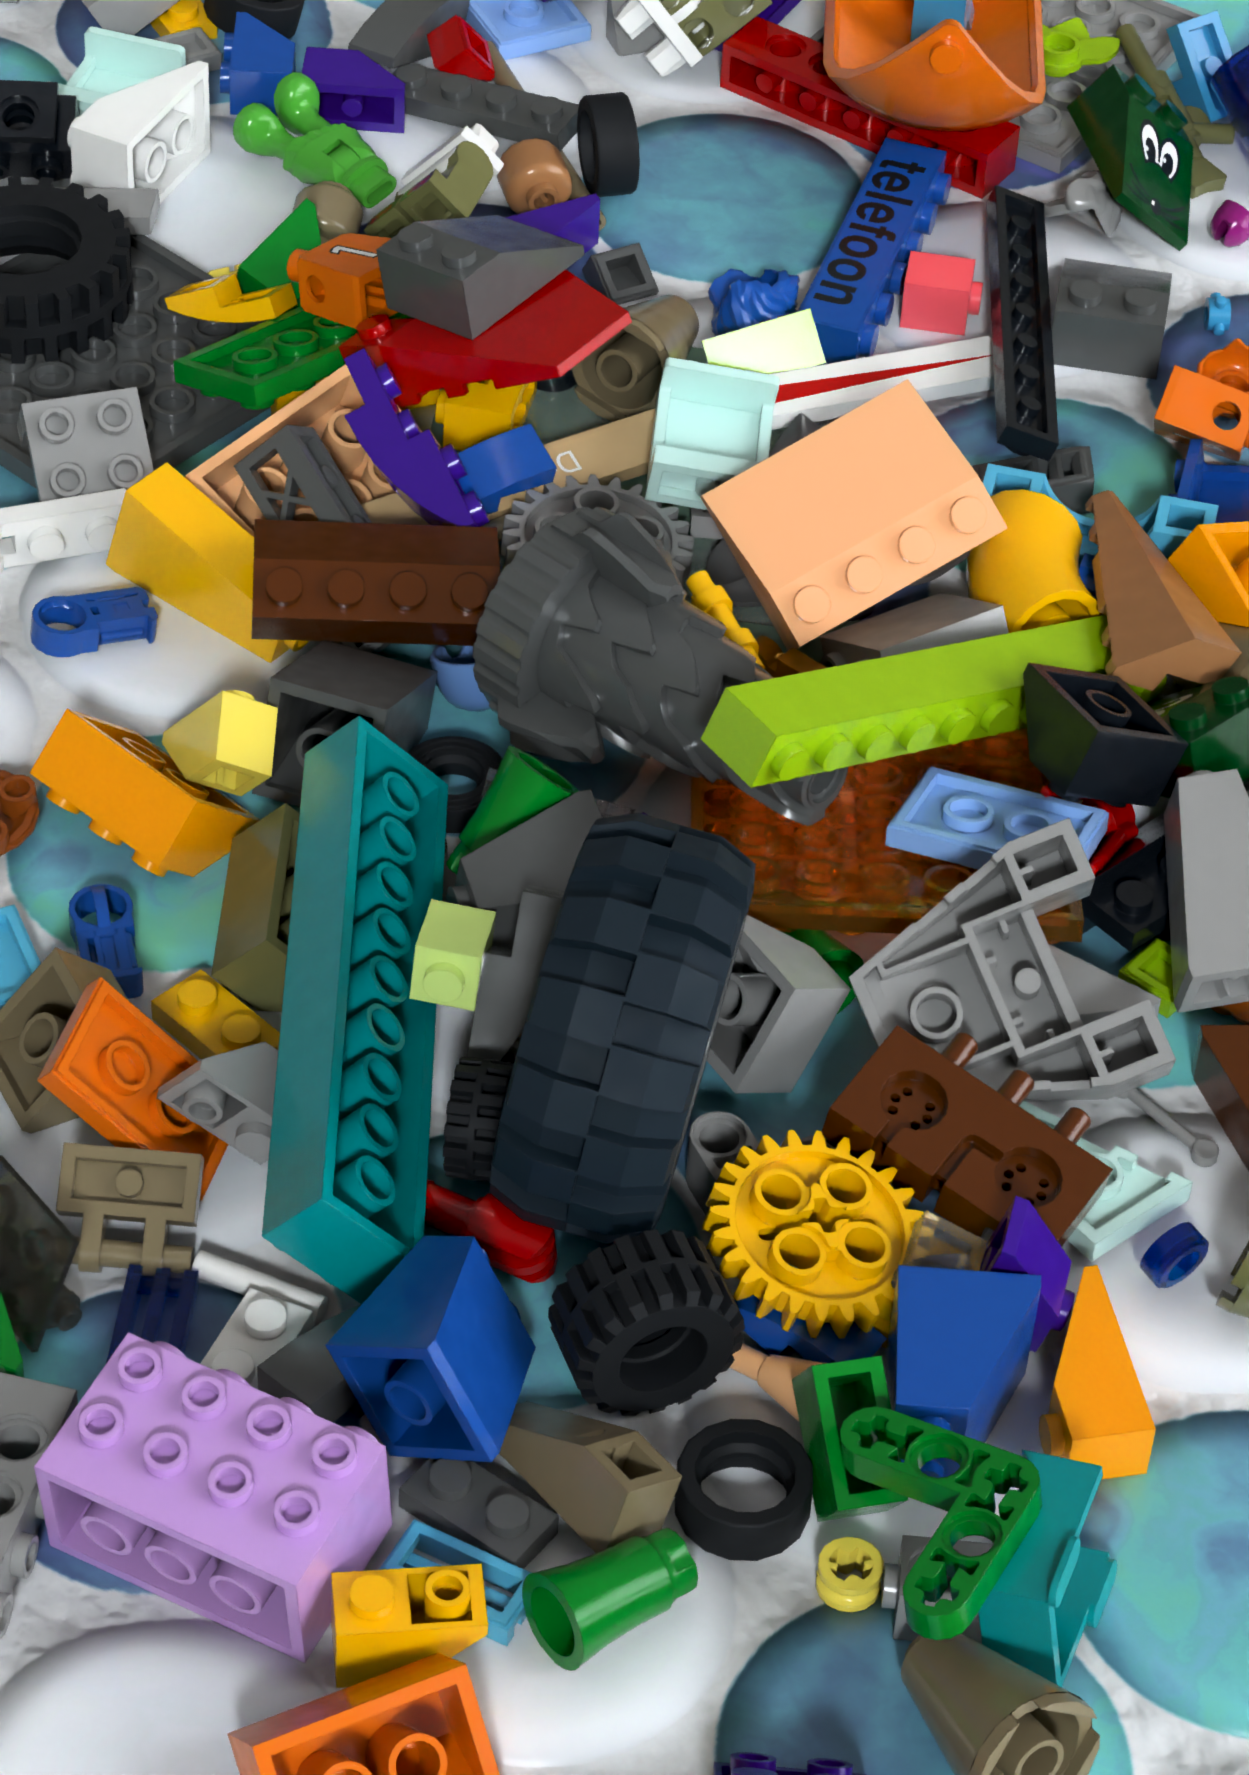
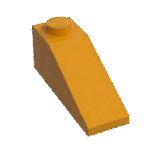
M1098 1265L1086 1266L1083 1269L1056 1372L1048 1414L1041 1415L1039 1419L1041 1446L1044 1454L1102 1466V1479L1147 1474L1156 1428Z

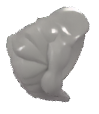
M1093 170L1084 172L1080 178L1071 181L1066 188L1064 198L1045 203L1044 216L1052 217L1093 209L1108 237L1117 229L1121 220L1123 206L1113 198L1101 172Z

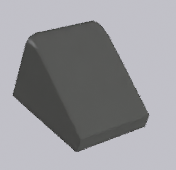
M640 243L591 255L582 269L585 279L591 287L618 305L657 295L659 292Z

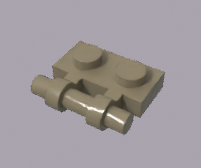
M64 1142L55 1211L61 1216L83 1217L80 1237L54 1236L52 1262L78 1264L79 1271L101 1273L103 1267L138 1269L141 1270V1277L163 1278L165 1272L191 1274L194 1262V1247L169 1245L167 1239L169 1225L197 1227L204 1167L202 1154ZM107 1220L145 1223L143 1242L106 1239Z

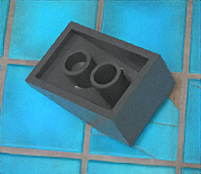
M499 215L416 221L401 229L396 236L376 249L387 308L474 340L585 255L584 247L581 244Z
M1065 258L1052 324L1054 365L1156 379L1168 311L1172 273Z

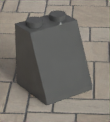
M322 641L270 679L267 705L278 708L272 777L252 790V794L300 807L305 753L357 716L362 717L405 752H408L419 744L428 729L438 672L330 641Z
M591 789L574 793L460 858L455 886L449 887L447 890V902L495 911L496 919L492 945L513 949L522 891L529 885L560 891L566 890L582 844L596 819L602 818Z

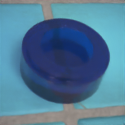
M1184 1222L1178 1224L1161 1235L1148 1248L1141 1259L1140 1269L1156 1287H1171L1184 1280L1201 1264L1208 1252L1209 1242L1192 1223Z

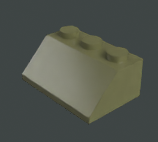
M287 803L232 838L211 976L218 980L228 991L237 994L258 1011L282 1012L300 814Z

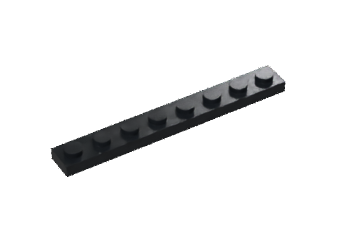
M995 185L986 201L997 443L1004 445L1015 454L1021 456L1032 455L1049 462L1059 445L1044 203Z

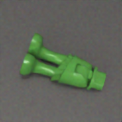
M292 72L277 84L274 93V107L278 118L262 103H251L237 114L233 125V135L236 143L249 153L282 159L284 170L290 172L302 183L313 185L322 181L340 183L346 186L360 204L366 208L374 207L396 188V179L388 173L386 163L376 155L356 129L347 126L345 123L330 124L318 114L320 106L319 90L315 82L301 72ZM286 129L300 137H293L286 131Z

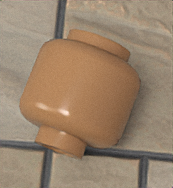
M538 138L526 139L512 145L502 154L500 160L504 165L497 174V179L510 209L515 213L520 214L568 201L572 193V178L559 149L552 143Z

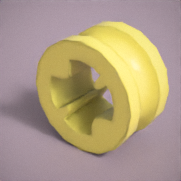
M855 1537L834 1539L825 1545L819 1554L815 1587L819 1597L829 1607L842 1612L853 1613L862 1611L873 1605L880 1595L881 1579L883 1577L884 1561L880 1551L871 1543ZM854 1569L862 1572V1578L854 1574L848 1576L845 1580L837 1577V1571L845 1575L851 1573Z

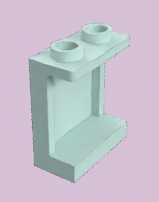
M90 26L84 33V60L66 85L58 83L59 95H75L79 116H81L101 97L185 66V48L177 44Z
M667 358L657 393L644 500L707 510L701 495L769 458L773 410L779 390V377L692 360Z

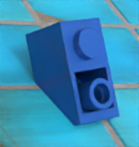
M236 12L234 32H225L224 62L221 61L220 93L230 94V115H237L245 106L251 103H262L278 116L274 107V93L277 84L286 75L296 72L295 43L249 13Z

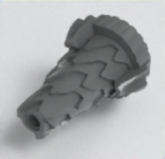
M587 506L577 508L547 523L535 533L529 542H525L515 553L514 559L510 564L506 565L498 577L495 588L490 592L486 600L484 613L479 618L476 629L477 639L473 645V658L475 659L473 672L478 688L489 702L491 710L498 714L499 725L510 731V743L528 754L545 759L596 764L602 762L605 757L603 738L629 753L641 758L650 759V757H653L676 771L696 778H704L712 784L716 779L726 780L773 811L803 825H812L825 817V809L834 801L843 787L848 767L750 788L701 740L726 687L774 677L756 663V657L741 645L724 636L727 628L722 622L684 600L687 592L683 589L676 576L675 567L671 564L672 556L669 550L663 547V543L650 535L633 516L626 512L616 514L606 508L595 507L591 509Z

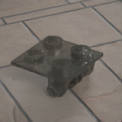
M0 1155V1291L14 1333L33 1353L38 1352L46 1329L58 1327L62 1331H67L76 1326L81 1320L80 1298L74 1291L69 1290L63 1284L79 1241L7 1160Z

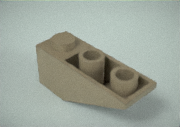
M529 1401L516 1404L499 1453L595 1553L603 1551L629 1537L648 1536L661 1530L682 1479V1475L638 1431Z

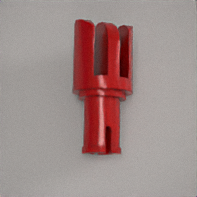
M427 1179L426 1225L451 1236H474L478 1244L487 1253L490 1266L529 1283L545 1282L554 1274L558 1259L553 1228L522 1220L491 1193L475 1201Z

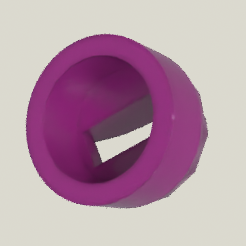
M1225 200L1214 213L1210 223V231L1215 240L1217 241L1225 235L1223 244L1226 247L1240 246L1249 239V211L1237 202Z

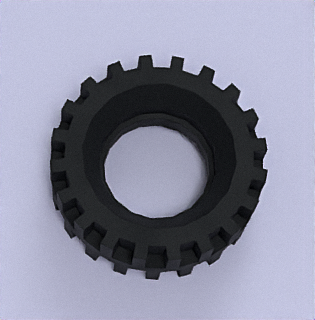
M21 176L8 177V186L0 187V257L31 253L57 256L68 261L46 272L26 275L0 273V353L11 354L12 363L25 364L26 355L43 354L45 361L49 362L59 360L58 351L69 347L77 354L88 351V339L95 336L106 341L113 335L112 322L124 324L128 317L127 304L133 303L131 239L129 228H124V216L119 209L108 212V199L101 194H97L90 199L85 198L82 185L72 182L66 189L54 187L53 178L41 177L38 185H25L21 183Z

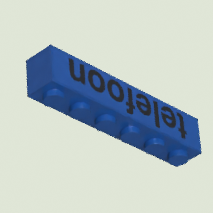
M885 138L798 310L811 309L826 361L823 364L873 356L879 336V325L885 327L888 325L894 305V294L900 296L903 294L910 251L921 252L923 234L931 235L937 217L938 205L944 206L947 202L952 182V175L944 173L947 151Z

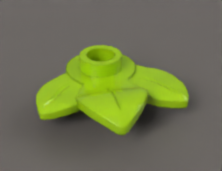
M1079 17L1072 18L1052 28L1043 25L1045 74L1051 77H1065L1070 73L1076 72L1083 65L1108 62L1118 53L1120 39L1115 37L1090 38L1084 23Z

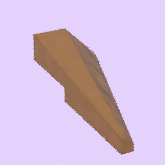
M1106 490L1092 495L1086 502L1085 509L1094 514L1095 520L1088 533L1089 541L1098 545V553L1092 560L1098 612L1107 616L1108 626L1101 635L1102 645L1110 648L1112 655L1105 666L1106 674L1118 676L1127 684L1151 691L1157 688L1167 674L1200 684L1221 679L1242 652L1115 493Z

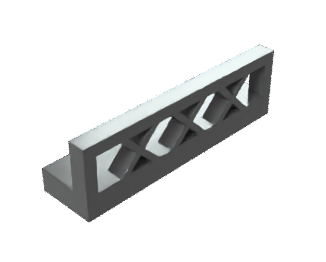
M286 425L234 465L266 520H293L296 504L310 506L318 517V521L372 523L313 427ZM276 454L280 455L288 469L284 493L269 491L257 471L258 468ZM299 488L302 491L305 498L298 496ZM275 499L283 501L281 509ZM341 642L344 646L376 655L391 644Z

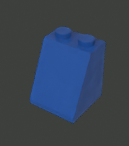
M423 1236L325 1344L382 1444L386 1446L389 1456L492 1462L500 1453L536 1348L521 1321L518 1309L509 1300L490 1266L487 1253L478 1244L474 1236Z
M898 1265L886 1347L885 1377L891 1409L985 1443L1026 1373L1042 1287L1041 1275ZM938 1458L927 1462L921 1468V1471L930 1477L941 1478L954 1474L960 1468V1465L952 1459Z

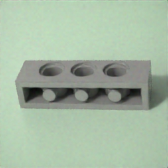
M0 1372V1639L6 1633L10 1623L14 1602L12 1591L18 1577L27 1579L30 1576L38 1553L39 1538L37 1533L43 1522L44 1514L34 1466L78 1405L76 1389Z

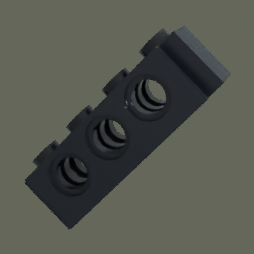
M0 80V180L6 177L18 176L33 177L37 180H40L41 177L53 178L54 181L70 179L72 161L71 148L67 143V134L72 121L79 116L75 95H59L58 82Z

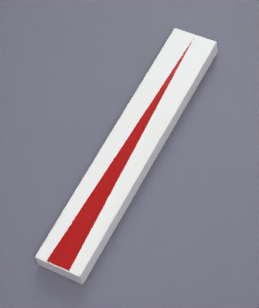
M988 335L769 374L778 376L780 379L773 410L772 430L788 427L799 413H803L813 422L839 418L907 379L924 402L994 389L992 338Z

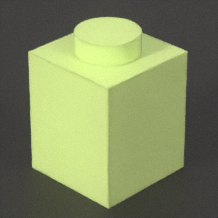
M431 899L415 945L409 999L475 1011L485 952L492 946L496 919L495 911Z

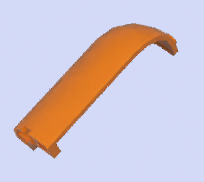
M825 0L823 65L828 77L855 102L883 118L902 125L924 130L951 132L969 131L1004 123L1041 105L1044 100L1046 81L1041 0H972L975 13L971 30H965L957 20L945 19L911 43L914 0Z

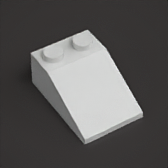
M199 60L101 97L81 116L76 117L72 121L67 134V143L71 148L72 161L70 184L73 182L82 185L83 188L158 189L161 204L211 153L208 63Z

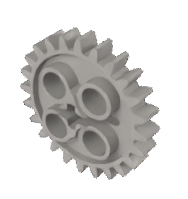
M590 474L587 484L580 485L570 475L566 476V484L563 488L551 482L544 485L543 494L528 489L526 490L525 502L514 500L511 514H507L504 517L500 553L502 556H505V568L514 559L515 553L525 542H529L535 533L547 523L577 508L588 506L594 509L595 507H602L616 514L621 512L630 514L650 535L663 543V547L669 550L672 556L671 564L675 567L676 576L683 587L684 578H689L694 537L688 536L689 522L677 520L679 512L677 506L661 508V502L644 500L645 498L641 496L643 485L637 484L629 490L621 489V481L618 477L613 478L608 486L600 485L598 478L593 474Z

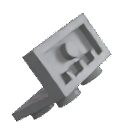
M137 387L21 404L17 429L21 447L28 446L39 502L126 488L127 490L154 471Z

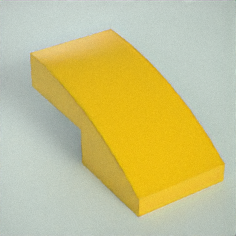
M236 273L187 284L164 298L169 310L201 320L225 323L258 322L274 319L298 304L291 283L242 294Z

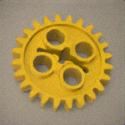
M788 1130L781 1147L770 1136L764 1135L756 1152L746 1146L741 1147L734 1164L726 1162L717 1182L714 1183L706 1202L709 1210L702 1224L703 1230L712 1233L706 1249L710 1250L712 1256L723 1257L719 1270L724 1279L738 1277L740 1280L733 1295L736 1301L746 1299L752 1295L760 1300L755 1315L759 1319L775 1309L782 1313L781 1326L782 1330L786 1332L790 1330L796 1319L806 1320L807 1330L811 1338H817L824 1323H830L839 1339L846 1337L853 1321L865 1333L871 1332L879 1316L887 1321L891 1320L898 1265L926 1267L927 1260L922 1256L930 1242V1237L918 1232L926 1217L925 1212L907 1209L915 1191L913 1188L893 1189L891 1183L898 1170L895 1167L886 1168L880 1172L874 1170L871 1165L874 1161L875 1151L870 1149L858 1159L851 1156L850 1139L847 1137H843L836 1149L826 1147L824 1135L819 1130H816L810 1145H803L794 1130Z

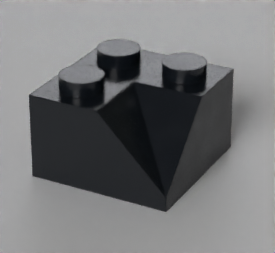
M1028 663L1023 673L1029 761L1048 779V788L1059 797L1072 802H1080L1082 798L1102 800L1118 808H1124L1127 804L1155 807L1189 744L1118 676Z

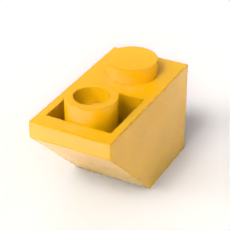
M482 1563L331 1573V1628L336 1688L350 1687L435 1653L452 1658L488 1635Z

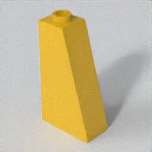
M168 462L126 490L106 565L114 572L269 663H272L289 649L293 652L301 650L309 642L301 640L251 639L254 537Z

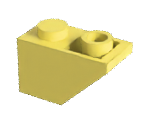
M222 690L163 732L162 744L186 780L237 796H243L272 777L278 708L255 701L254 696L244 691Z

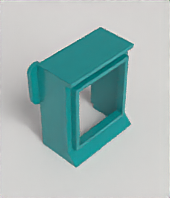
M1022 1449V1456L1031 1461L1039 1471L1042 1507L1039 1516L978 1611L982 1644L1062 1687L1086 1623L1088 1627L1096 1628L1098 1626L1117 1573V1560L1110 1559L1109 1552L1080 1546L1079 1535L1103 1477L1102 1466Z

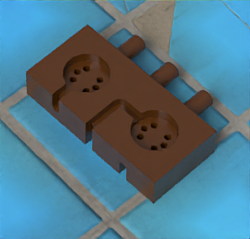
M897 1025L830 1106L822 1129L824 1137L838 1145L843 1137L849 1138L850 1155L857 1159L870 1149L875 1151L871 1167L877 1172L895 1167L898 1171L892 1183L899 1188H913L915 1191L913 1197L921 1203L933 1189L939 1191L940 1195L933 1211L977 1241L981 1240L989 1228L993 1231L996 1229L1015 1196H1019L1031 1202L1062 1247L1102 1195L1113 1170L1076 1145L1091 1125L1088 1114L1080 1108L1072 1107L1052 1129L1019 1107L1034 1088V1081L1029 1074L1022 1070H1014L1000 1088L995 1091L963 1069L978 1051V1044L971 1035L963 1032L957 1033L940 1054Z

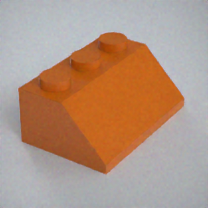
M435 1653L227 1733L240 1775H500L467 1665L440 1653Z

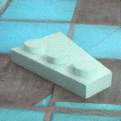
M1023 1101L1019 1106L1052 1129L1061 1120V1118L1026 1101ZM1080 1138L1076 1145L1113 1170L1102 1195L1068 1238V1241L1092 1262L1188 1201L1193 1182L1172 1171L1167 1178L1159 1176L1137 1165L1138 1155L1118 1145H1115L1111 1151H1108Z

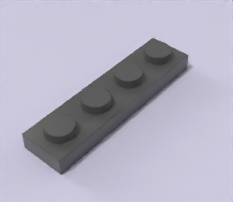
M405 64L399 66L392 73L405 83V114L464 128L466 125L471 128L478 123L493 136L517 142L534 138L543 139L552 143L559 151L577 133L579 104L562 101L556 97H546L517 90L506 85H497L472 79L465 75L427 68L420 64Z

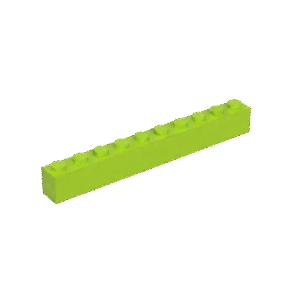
M1095 616L726 687L701 740L750 788L1024 729L1027 728L1023 673L1028 663L1107 675L1105 666L1112 655L1111 649L1102 645L1101 639L1102 633L1108 626L1107 616ZM1165 676L1154 691L1130 684L1127 685L1147 703L1162 691L1166 684L1167 676Z

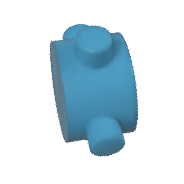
M1216 292L1212 293L1205 300L1204 328L1205 330H1213L1216 336H1221L1230 327L1231 302L1230 298H1225Z

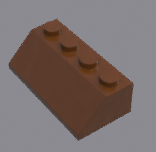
M255 519L251 639L473 646L477 639L476 629L479 618L485 610L484 605L500 576L497 527Z

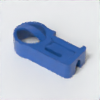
M140 587L73 596H52L42 599L35 604L31 619V643L37 650L54 657H72L82 653L98 651V645L146 638L148 643L151 644L155 641L158 615L154 607H148L149 597L146 591ZM52 623H64L72 625L76 629L57 630L50 628L47 625Z
M95 884L84 887L75 893L69 902L70 934L76 945L77 956L110 969L127 999L141 996L144 990L143 968L138 967L134 949L133 902L129 894L121 888L109 884ZM96 912L98 925L85 922L82 918ZM109 912L118 914L121 918L111 923Z

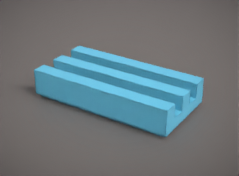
M414 1519L379 1570L441 1566L413 1553L414 1549L450 1565L482 1563L483 1580L514 1594L511 1598L484 1585L488 1618V1635L485 1637L508 1646L514 1637L515 1625L517 1623L522 1625L526 1619L522 1587L525 1578L531 1572Z

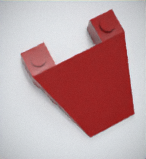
M564 270L474 340L415 318L389 319L388 315L380 314L359 323L356 326L358 333L338 346L343 360L365 348L377 367L387 363L402 391V394L394 398V401L398 407H406L419 404L422 401L421 397L429 391L442 388L445 389L448 398L466 395L469 392L466 385L468 383L492 379L495 389L561 377L632 323V320L627 310L568 270Z

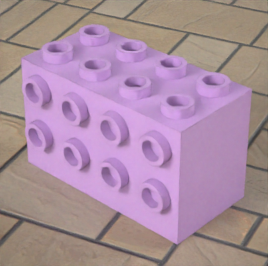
M129 1332L34 1466L50 1546L303 1663H306L331 1623V1573L364 1571L393 1525L386 1446L379 1443L372 1434L357 1426L349 1425L342 1427L319 1417L309 1407L294 1398L282 1397L279 1399L250 1386L244 1378L227 1369L215 1371L190 1360L178 1348L167 1342L154 1341L152 1343Z

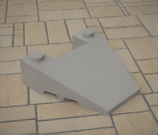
M1070 818L1007 842L966 881L960 882L933 909L915 924L913 922L849 976L848 980L877 1048L880 1047L897 1025L940 1054L957 1033H967L976 1040L978 1051L963 1069L995 1091L1000 1088L1014 1070H1022L1029 1074L1034 1081V1088L1025 1100L1110 1099L1170 1074L1176 1058L1150 999L1083 1025L1037 920V917L1090 896L1096 877Z

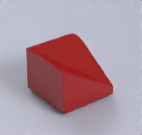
M455 15L427 34L433 64L439 71L465 75L469 78L491 81L495 78V70L488 42L463 18Z

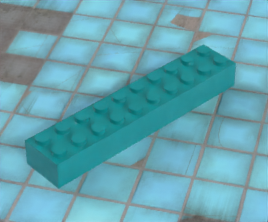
M357 716L307 751L304 758L262 1237L280 1251L287 1253L321 1276L327 1283L337 1287L362 1304L424 1236L437 1004L409 999L415 945L431 899L442 901L448 784L362 717Z

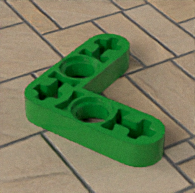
M875 1406L855 1411L843 1421L840 1429L844 1466L849 1473L860 1480L948 1511L906 1576L902 1588L906 1620L911 1629L923 1638L933 1640L951 1639L963 1633L972 1623L1039 1516L1042 1507L1039 1471L1031 1461L1020 1455L888 1408ZM878 1440H886L887 1443L879 1442ZM862 1445L870 1446L871 1448H863ZM938 1458L952 1459L960 1465V1468L954 1474L941 1478L930 1477L921 1471V1468L927 1462ZM1011 1487H1014V1488H1019L1020 1491H1018V1490H1009V1489H1010ZM994 1493L1005 1494L998 1505L999 1516L995 1514ZM966 1536H983L993 1543L988 1552L978 1556L962 1555L953 1549L958 1540ZM947 1575L952 1578L950 1582L952 1601L940 1599L948 1587ZM925 1600L935 1602L936 1604L934 1607L925 1605Z

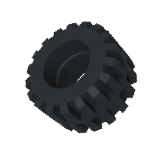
M658 1229L646 1230L639 1236L630 1238L629 1235L614 1239L613 1244L603 1249L598 1247L587 1254L588 1259L582 1264H575L565 1274L568 1281L557 1285L552 1295L554 1304L548 1310V1318L552 1325L550 1328L577 1388L590 1405L596 1404L600 1411L609 1414L620 1410L622 1416H636L641 1411L647 1410L651 1414L663 1411L666 1406L674 1403L679 1405L691 1399V1395L699 1390H706L717 1381L715 1377L719 1373L729 1369L735 1361L732 1354L741 1349L744 1341L741 1333L745 1329L744 1319L710 1250L706 1249L704 1243L695 1236L686 1238L682 1231L669 1230L660 1235Z

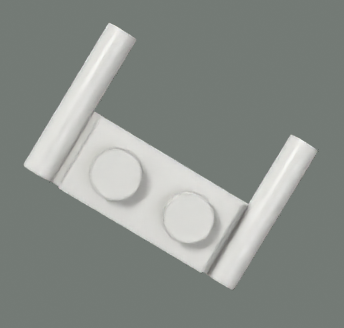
M201 1250L193 1262L192 1276L242 1294L244 1297L200 1364L215 1371L218 1369L233 1371L244 1378L250 1386L258 1389L257 1366L285 1345L312 1329L316 1322L319 1323L326 1313L329 1303L328 1296Z

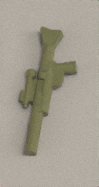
M1124 24L1120 26L1116 31V37L1120 39V44L1135 73L1140 75L1150 85L1156 94L1155 99L1163 104L1166 100L1171 101L1188 121V124L1183 129L1194 147L1190 198L1194 199L1207 192L1223 190L1227 175L1204 158L1199 146L1201 144L1232 145L1235 137L1234 124L1210 123L1209 118L1200 108L1184 106L1166 71L1157 70L1134 25Z

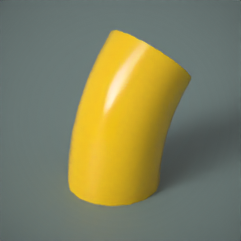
M1025 489L1005 490L990 496L1008 528L970 551L966 564L968 597L970 599L1003 605L1009 633L1101 616L1102 614L1098 612L1096 599L1087 590L1080 578L1078 560L1083 536L1077 520L1066 507L1045 494Z

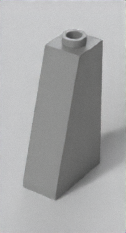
M1237 769L1219 772L1200 770L1177 779L1164 813L1173 997L1178 1013L1249 1001V796Z

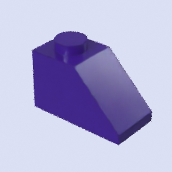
M320 47L306 48L301 73L311 78L319 90L320 106L318 114L330 124L345 123L356 130L404 133V82L359 50Z
M1015 1196L971 1270L1041 1275L1042 1287L1030 1351L1036 1352L1051 1329L1060 1332L1064 1328L1075 1297L1074 1292L1065 1289L1072 1261L1031 1202Z

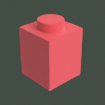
M910 251L899 327L965 336L968 314L979 315L983 283L973 281L976 259Z

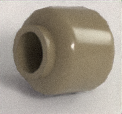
M322 181L305 187L296 196L292 212L306 198L315 204L321 244L342 234H359L363 219V209L358 199L346 186L333 181Z

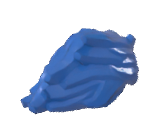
M730 269L724 275L714 279L708 290L709 299L714 306L711 321L714 335L719 336L797 312L795 308L798 305L796 300L798 297V283L800 282L799 275H789L786 270L775 271L768 269L764 270V274L761 277H753L741 270Z

